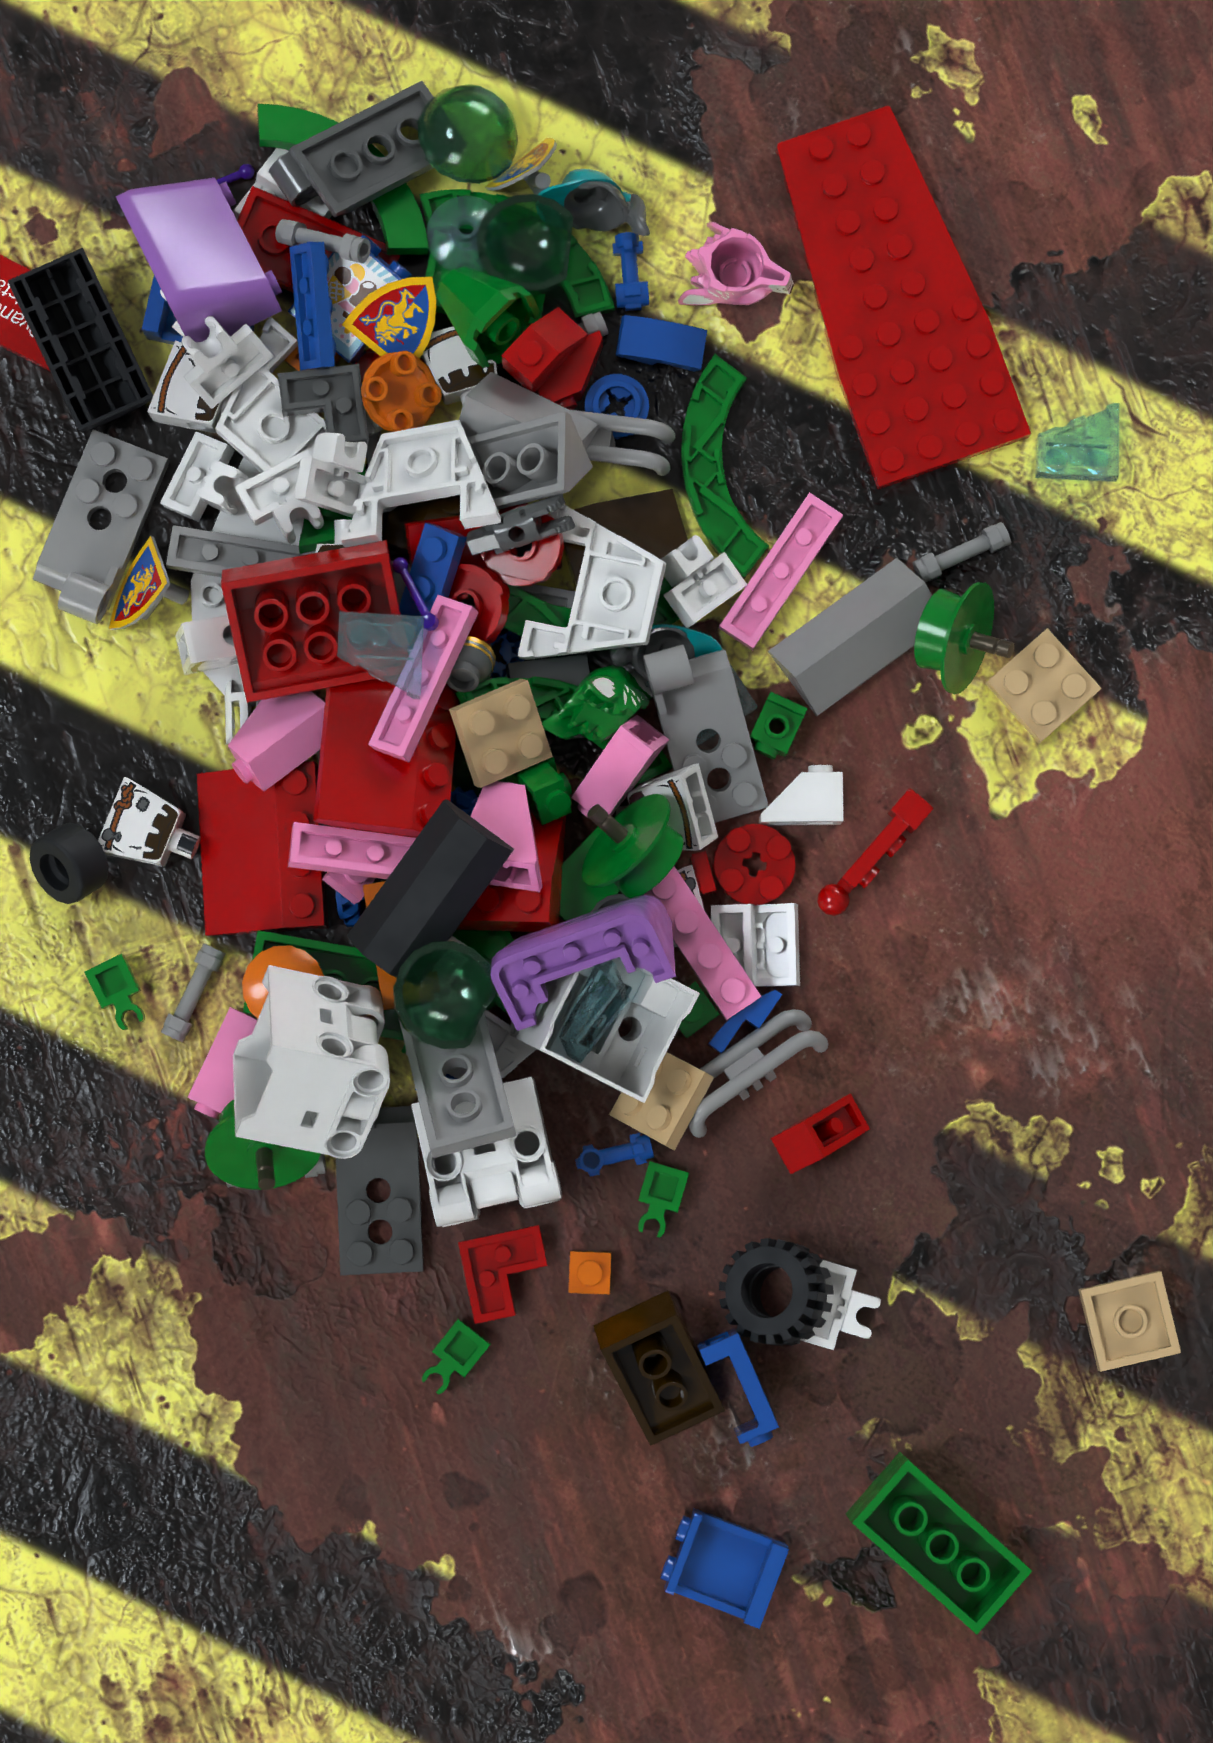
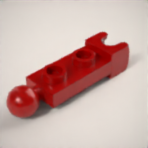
M909 788L887 813L893 819L837 884L831 883L821 888L818 893L817 902L822 912L827 915L836 916L846 911L849 906L850 892L858 884L865 889L880 872V869L875 866L879 859L885 853L892 858L907 841L901 834L905 830L910 834L913 833L934 808L919 794Z

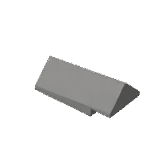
M896 558L771 648L768 653L817 717L914 646L920 617L932 594L926 583Z

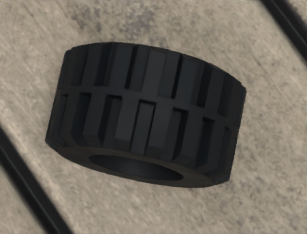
M765 1238L761 1239V1243L752 1241L745 1245L746 1252L737 1250L731 1256L735 1261L734 1265L726 1264L722 1273L728 1275L726 1282L720 1281L719 1290L725 1291L726 1297L719 1299L722 1309H729L730 1313L725 1318L730 1325L738 1326L735 1331L743 1337H750V1341L777 1346L800 1344V1339L808 1340L814 1336L815 1333L812 1329L814 1327L822 1328L826 1322L821 1317L823 1311L831 1312L833 1305L826 1302L827 1295H834L833 1285L826 1284L825 1279L831 1277L828 1268L820 1267V1263L823 1260L817 1254L809 1253L810 1249L803 1245L780 1239ZM782 1268L790 1277L793 1289L792 1298L788 1307L781 1314L771 1317L762 1305L761 1287L765 1278L772 1271Z

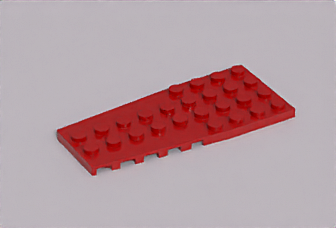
M885 106L778 143L776 153L777 156L779 155L784 173V183L794 210V220L797 231H799L805 251L804 257L807 268L811 273L815 288L814 294L825 325L824 331L837 379L877 489L1029 438L1031 431L991 322L891 107Z

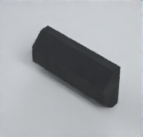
M83 248L8 280V284L79 432L107 424L135 411L152 400L153 394Z
M443 800L350 930L347 937L362 955L385 972L415 986L506 862L514 848L449 800Z

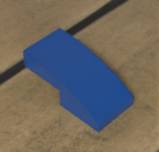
M624 315L621 318L615 356L649 365L662 363L696 372L701 370L707 330L658 319Z
M774 990L762 995L761 998L732 1016L716 1032L707 1045L721 1054L744 1021L755 1029H759L783 994Z

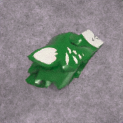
M612 665L598 668L583 679L560 712L551 715L542 722L543 728L566 740L579 734H584L588 740H595L601 744L603 741L613 737L619 727L627 722L637 711L648 706L649 701L653 699L649 682L642 678L638 672L629 674L621 666Z

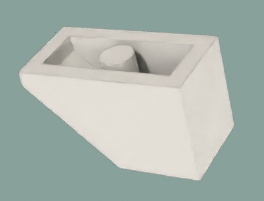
M832 765L808 766V772H801L761 813L759 824L766 826L841 825L844 821L843 772H833Z

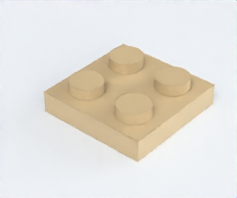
M1048 628L985 683L1039 744L1102 689Z
M519 679L449 709L474 786L482 788L553 757L528 680Z
M666 1052L656 1072L654 1085L645 1103L621 1092L609 1115L675 1151L714 1077Z
M1161 1271L1078 1289L1098 1371L1102 1372L1181 1353Z

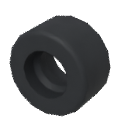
M71 822L62 824L38 838L30 848L29 859L32 872L39 885L56 901L65 904L78 902L102 887L107 880L109 867L103 848L93 834L81 825Z

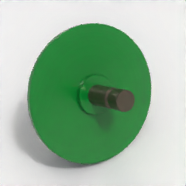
M983 582L974 583L963 596L945 589H939L931 596L920 617L914 643L916 664L920 668L940 671L942 685L948 693L959 694L968 687L978 672L986 652L996 653V655L1010 658L1013 654V642L999 640L991 636L994 620V596L988 584Z
M661 794L647 795L627 806L614 818L608 815V812L599 804L594 805L588 811L587 817L596 825H599L602 831L585 857L582 867L583 881L592 888H601L614 883L627 898L643 895L659 884L676 864L684 845L682 835L667 825L671 813L669 800Z
M234 1100L225 1106L221 1112L219 1123L210 1132L205 1143V1159L210 1170L224 1182L245 1189L269 1190L290 1184L302 1178L313 1169L321 1155L320 1153L235 1137Z

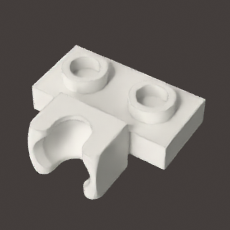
M208 316L205 319V324L210 329V334L206 340L195 342L190 336L182 338V345L198 363L183 377L212 409L272 359L274 355L247 324L230 336L213 316Z
M195 432L160 504L197 522L200 521L208 504L225 513L235 515L238 512V508L228 501V492L233 487L250 478L240 470L228 465L235 451L232 447L214 438Z
M341 433L318 434L315 439L312 458H301L294 499L353 518L355 511L352 506L356 499L361 498L367 483L364 475L357 473L364 470L367 444L365 442H345V436Z
M308 449L235 486L236 493L254 525L257 526L274 517L276 524L288 543H294L296 540L295 533L293 532L295 520L305 518L311 522L315 529H321L324 525V520L318 506L294 499L301 458H312Z
M694 535L661 559L666 563L664 577L671 587H674L663 596L686 628L695 624L747 586V583L726 553L723 552L713 559L714 556L697 535Z
M823 1260L820 1263V1267L828 1268L831 1277L825 1279L826 1284L833 1285L834 1295H827L826 1301L833 1304L831 1312L823 1311L821 1317L826 1322L822 1328L814 1327L812 1329L815 1333L814 1336L808 1340H800L834 1350L839 1330L869 1339L872 1332L869 1328L857 1322L856 1313L862 1307L878 1308L881 1299L851 1290L856 1269Z

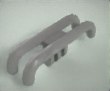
M571 410L599 424V428L586 450L590 461L644 467L654 470L661 476L669 473L670 463L659 454L615 447L613 431L655 437L667 445L675 440L674 430L670 426L659 421Z
M791 1009L779 1013L761 1025L759 1029L757 1028L700 1068V1070L714 1078L724 1072L729 1081L701 1101L689 1123V1129L693 1136L696 1138L704 1137L707 1133L705 1121L711 1113L737 1095L743 1101L750 1097L747 1090L748 1087L752 1085L756 1091L763 1088L760 1082L762 1077H765L770 1082L777 1078L773 1070L799 1051L807 1047H813L815 1051L822 1053L828 1049L827 1038L818 1031L809 1030L812 1026V1021L804 1011ZM795 1025L800 1031H803L792 1036L765 1056L758 1049V1047L790 1026Z

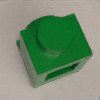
M770 691L750 735L751 742L755 744L753 750L771 759H776L777 755L786 757L808 708ZM773 720H780L784 724V731L780 734L773 733L769 728V723Z
M554 757L515 773L517 784L525 785L530 811L541 825L572 813L570 808L571 799L569 797L572 795V789L565 774L557 772Z

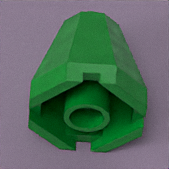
M467 267L456 268L446 272L438 283L436 296L470 357L482 368L490 366L489 360L501 364V355L529 327L527 324L530 316L537 320L540 312L533 295L523 286Z

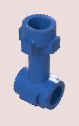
M633 232L620 233L615 235V243L612 244L613 256H621L623 283L615 284L617 308H625V311L642 310V306L649 305L648 282H639L637 254L643 253V241H639V235Z
M640 1133L629 1135L630 1143L601 1150L595 1149L592 1144L583 1146V1151L575 1159L576 1167L588 1172L591 1177L600 1175V1169L605 1165L634 1159L636 1165L647 1163V1159L654 1158L650 1138L647 1135L640 1136Z

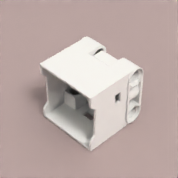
M618 957L544 983L548 990V1001L542 1004L539 1003L536 1007L537 1025L517 1031L513 1022H511L509 1034L608 1086L645 1103L654 1085L656 1072L682 1020L691 1012L700 993L672 978L655 983L653 975L645 969L636 968V971L627 973L621 958ZM600 972L623 985L618 995H614L593 1036L595 1040L589 1050L563 1036L591 981H595ZM630 1017L632 1021L631 1031L621 1037L618 1028L624 1018Z
M268 965L262 983L269 993L252 1035L238 1040L233 1053L235 1137L330 1155L338 1159L351 1158L357 1155L363 1148L390 1086L388 1054L386 1049L378 1044L385 1024L381 992L370 985H359L341 981L330 976H318Z
M528 1077L503 1083L516 1132L515 1137L433 1158L430 1151L419 1102L411 1104L430 1187L431 1206L437 1227H446L479 1219L480 1208L515 1201L518 1198L520 1205L524 1209L562 1199L555 1160L553 1161L534 1078ZM469 1101L462 1102L455 1107L454 1112L458 1114L469 1113L476 1104Z

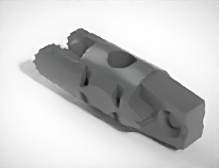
M563 495L551 496L527 504L524 507L500 514L501 523L482 526L468 532L466 543L471 554L476 555L490 550L500 554L513 548L574 529L575 524L571 516L560 517L542 523L540 517L562 508L565 504Z

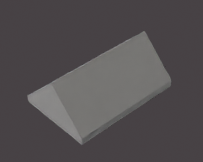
M490 372L465 396L459 418L467 437L566 411L572 417L585 450H587L599 428V424L493 372Z
M566 411L468 437L498 510L570 492L593 468L572 417Z

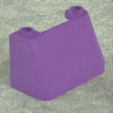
M215 178L130 189L116 196L185 336H190L195 342L206 340L210 334V329L205 324V319L208 316H213L226 332L232 336L243 325L247 324L250 327L282 311L276 299V295L282 293V290L272 270L264 273L230 208L237 203L226 181L218 184Z
M640 895L521 936L508 944L492 958L490 975L516 1030L519 1031L537 1025L536 1007L539 1003L542 1004L548 1001V990L544 983L618 957L621 958L627 973L636 971V968L645 969L653 975L655 983L676 977L672 921L665 906L658 898L651 895Z

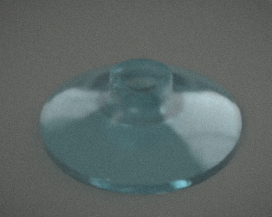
M459 196L447 200L433 212L427 225L426 233L430 253L441 266L449 271L467 267L482 272L499 260L507 242V228L501 213L490 202L475 196ZM468 224L474 230L471 234L464 235L459 231V228L462 225Z

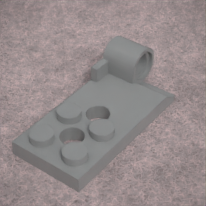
M94 429L92 430L43 547L33 576L34 581L61 591L58 600L59 610L95 624L100 623L106 611L110 608L170 463L168 458ZM115 472L123 473L127 478L125 488L117 493L107 491L105 487L107 477ZM100 509L108 510L112 517L109 526L103 530L93 529L90 525L91 515Z
M682 644L644 655L643 660L662 732L669 739L666 746L673 772L699 763L714 823L767 808L766 794L726 650L723 649L688 659ZM713 729L718 733L719 741L713 749L702 750L697 746L696 739L702 730ZM715 768H724L729 772V781L721 789H713L707 784L708 774Z
M478 987L438 997L437 1002L397 1012L432 1157L437 1158L515 1137L516 1132ZM456 1067H462L467 1070L465 1075L458 1079L445 1077L449 1070ZM469 1101L476 1104L469 1113L458 1114L454 1112L455 1107L462 1102Z

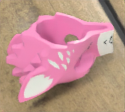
M716 222L707 223V227L715 233L714 237H707L703 247L687 251L685 258L692 263V266L699 273L698 276L691 277V284L698 289L685 291L678 299L680 305L694 306L716 303L751 305L759 302L772 291L791 295L794 287L791 273L772 262L761 243L755 237L738 229L725 228Z

